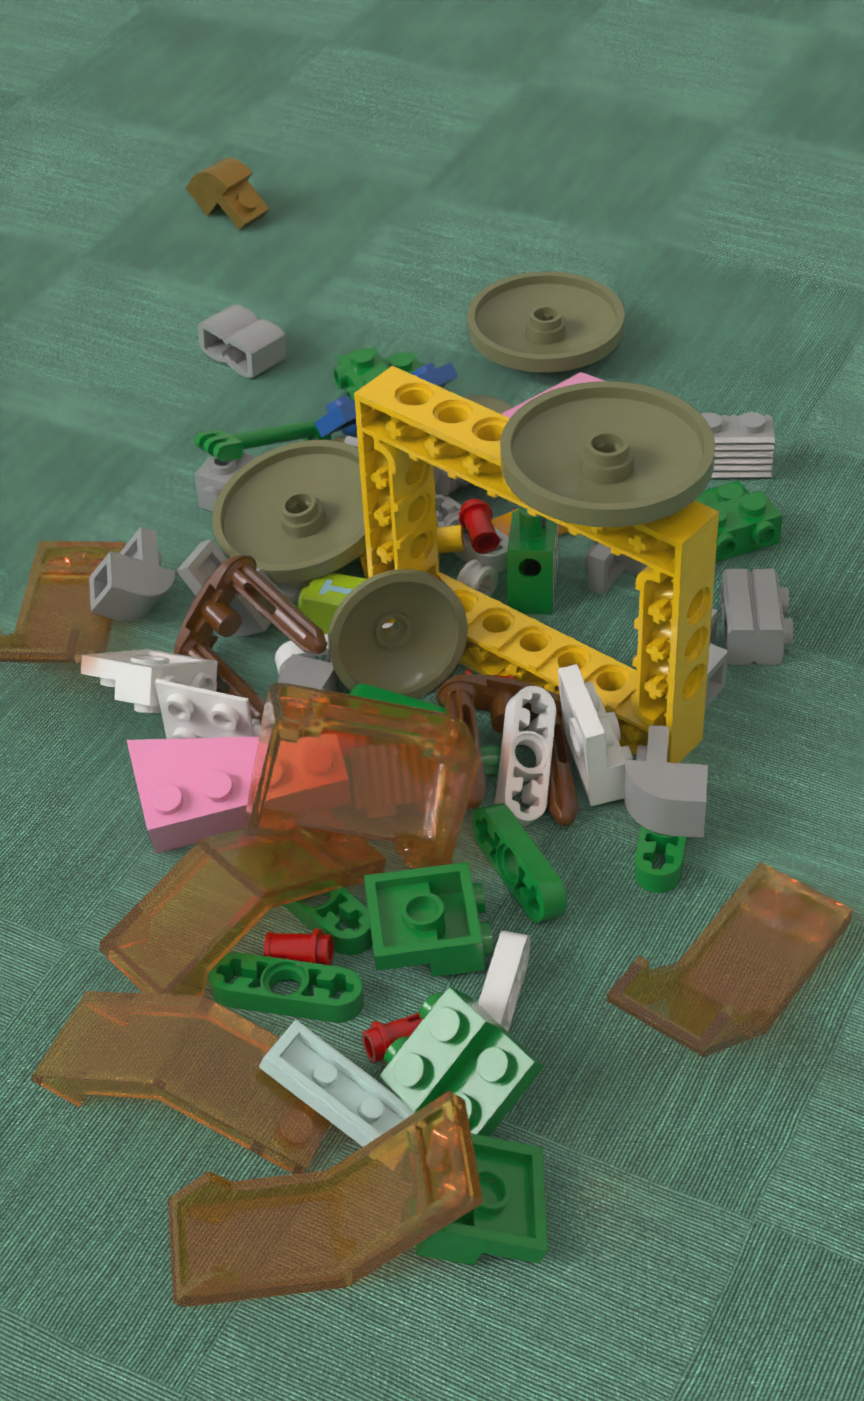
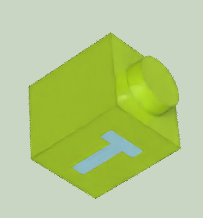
M329 573L314 578L308 587L305 586L301 590L298 608L321 628L324 634H328L332 618L340 603L355 587L367 579L337 573Z

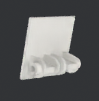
M160 679L155 681L167 739L267 736L268 734L267 726L261 725L258 719H251L248 698Z

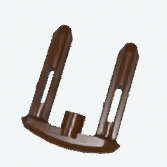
M249 555L233 556L220 563L197 593L183 620L175 642L174 654L217 661L216 692L248 698L251 719L260 720L261 725L267 726L268 734H273L280 725L276 710L212 649L218 639L214 630L221 637H230L241 626V616L229 606L236 593L241 594L257 611L262 613L305 653L320 655L326 650L327 642L323 630L256 570L257 564L253 557Z
M460 674L448 679L438 689L436 694L437 702L446 712L456 795L466 808H478L482 804L487 792L475 709L490 712L493 730L503 733L507 703L520 690L534 685L490 675ZM546 690L552 696L556 705L547 802L549 813L558 825L565 827L574 823L579 811L569 747L563 729L560 696ZM527 702L523 708L530 711V725L539 714L534 713L531 709L532 704Z

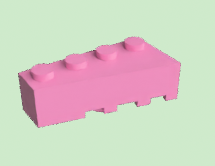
M336 734L127 740L147 831L155 854L351 804L348 777Z

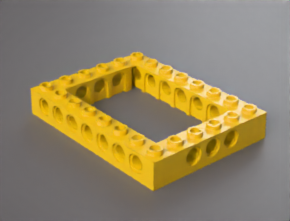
M391 366L356 391L354 399L368 579L377 574L397 569H414L438 577L457 595L467 617V641L459 663L482 675H514V680L541 687L560 696L558 669L577 664L584 682H593L606 713H615L620 728L621 739L618 741L621 747L628 746L631 753L637 755V745L647 746L649 725L668 726L667 762L680 763L703 740L719 511L694 500L688 506L672 515L639 525L592 527L564 522L529 507L508 487L501 471L500 440L503 429L510 419L509 417L394 366ZM434 466L447 471L448 476L455 480L459 477L487 490V495L496 498L500 496L527 509V513L534 517L540 515L568 528V533L576 537L581 534L611 548V553L617 556L624 554L647 565L637 575L635 588L640 591L639 616L634 620V628L638 630L637 655L633 658V666L637 670L439 572ZM390 619L385 623H394L395 619Z

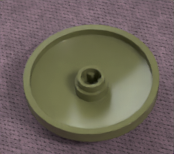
M554 271L529 272L501 279L481 290L473 298L467 311V332L474 348L484 357L499 365L521 371L561 372L590 365L610 354L618 346L624 334L625 311L619 297L611 289L598 281L572 273Z
M597 381L578 383L539 395L524 404L510 417L503 429L500 440L501 471L511 491L529 507L542 514L564 522L584 526H633L672 515L688 506L702 494L714 470L715 440L706 419L690 404L668 392L628 382Z
M331 440L294 442L263 453L239 469L221 490L212 514L213 533L224 556L227 559L238 555L253 557L257 564L256 569L262 567L274 583L300 582L318 578L342 568L360 556L366 550L358 448Z

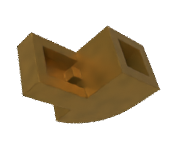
M234 158L221 159L193 176L185 188L206 216L222 208L239 231L259 220L269 211V207L248 182V179L253 174L252 171Z

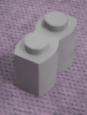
M231 305L198 323L200 348L212 359L218 362H226L235 372L244 377L253 378L287 358V339L284 331L278 325L268 320H258L252 311L243 306Z

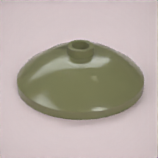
M414 569L386 571L359 584L340 603L329 627L327 642L329 658L339 679L350 691L358 684H368L416 699L443 683L458 665L467 641V617L457 595L438 577ZM395 619L392 626L382 628L386 621Z

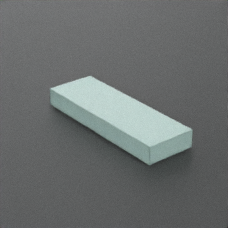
M298 1020L291 1024L264 1056L259 1065V1068L396 1173L407 1161L411 1148L419 1145L433 1125L430 1120L421 1114L415 1113L401 1098Z

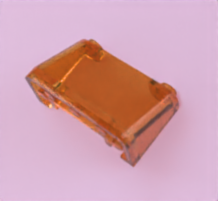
M274 683L269 686L263 710L244 819L245 833L263 843L279 844L282 840L293 837L296 826L392 842L397 853L403 857V862L414 869L447 865L451 863L481 761V755L466 723L449 714L296 684Z

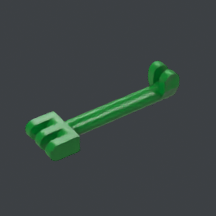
M318 419L231 435L221 429L203 431L196 435L194 444L221 462L241 459L245 449L303 439V441L331 440V434L321 437L314 423Z

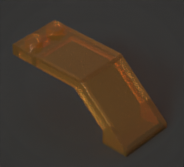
M39 541L16 628L14 631L2 634L0 628V662L78 663L81 661L82 655L105 652L113 619L91 613L89 577L110 551L120 554L126 543Z
M313 808L295 815L205 837L100 941L99 950L160 1009L205 994L209 971L269 909L363 882L364 875L383 873L386 858L371 847L364 838L356 835L336 819L333 813L324 808Z
M760 862L678 962L649 970V961L638 956L607 993V1002L703 1057L761 1036L769 1030L850 925L853 909Z
M86 991L30 1079L78 1107L81 1106L87 1094L159 1100L299 1178H302L331 1123L259 1068L264 1056L280 1037L205 996Z
M450 1091L446 1092L327 1171L240 1181H229L208 1171L168 1198L173 1303L181 1307L347 1288L481 1205L483 1197L465 1099Z

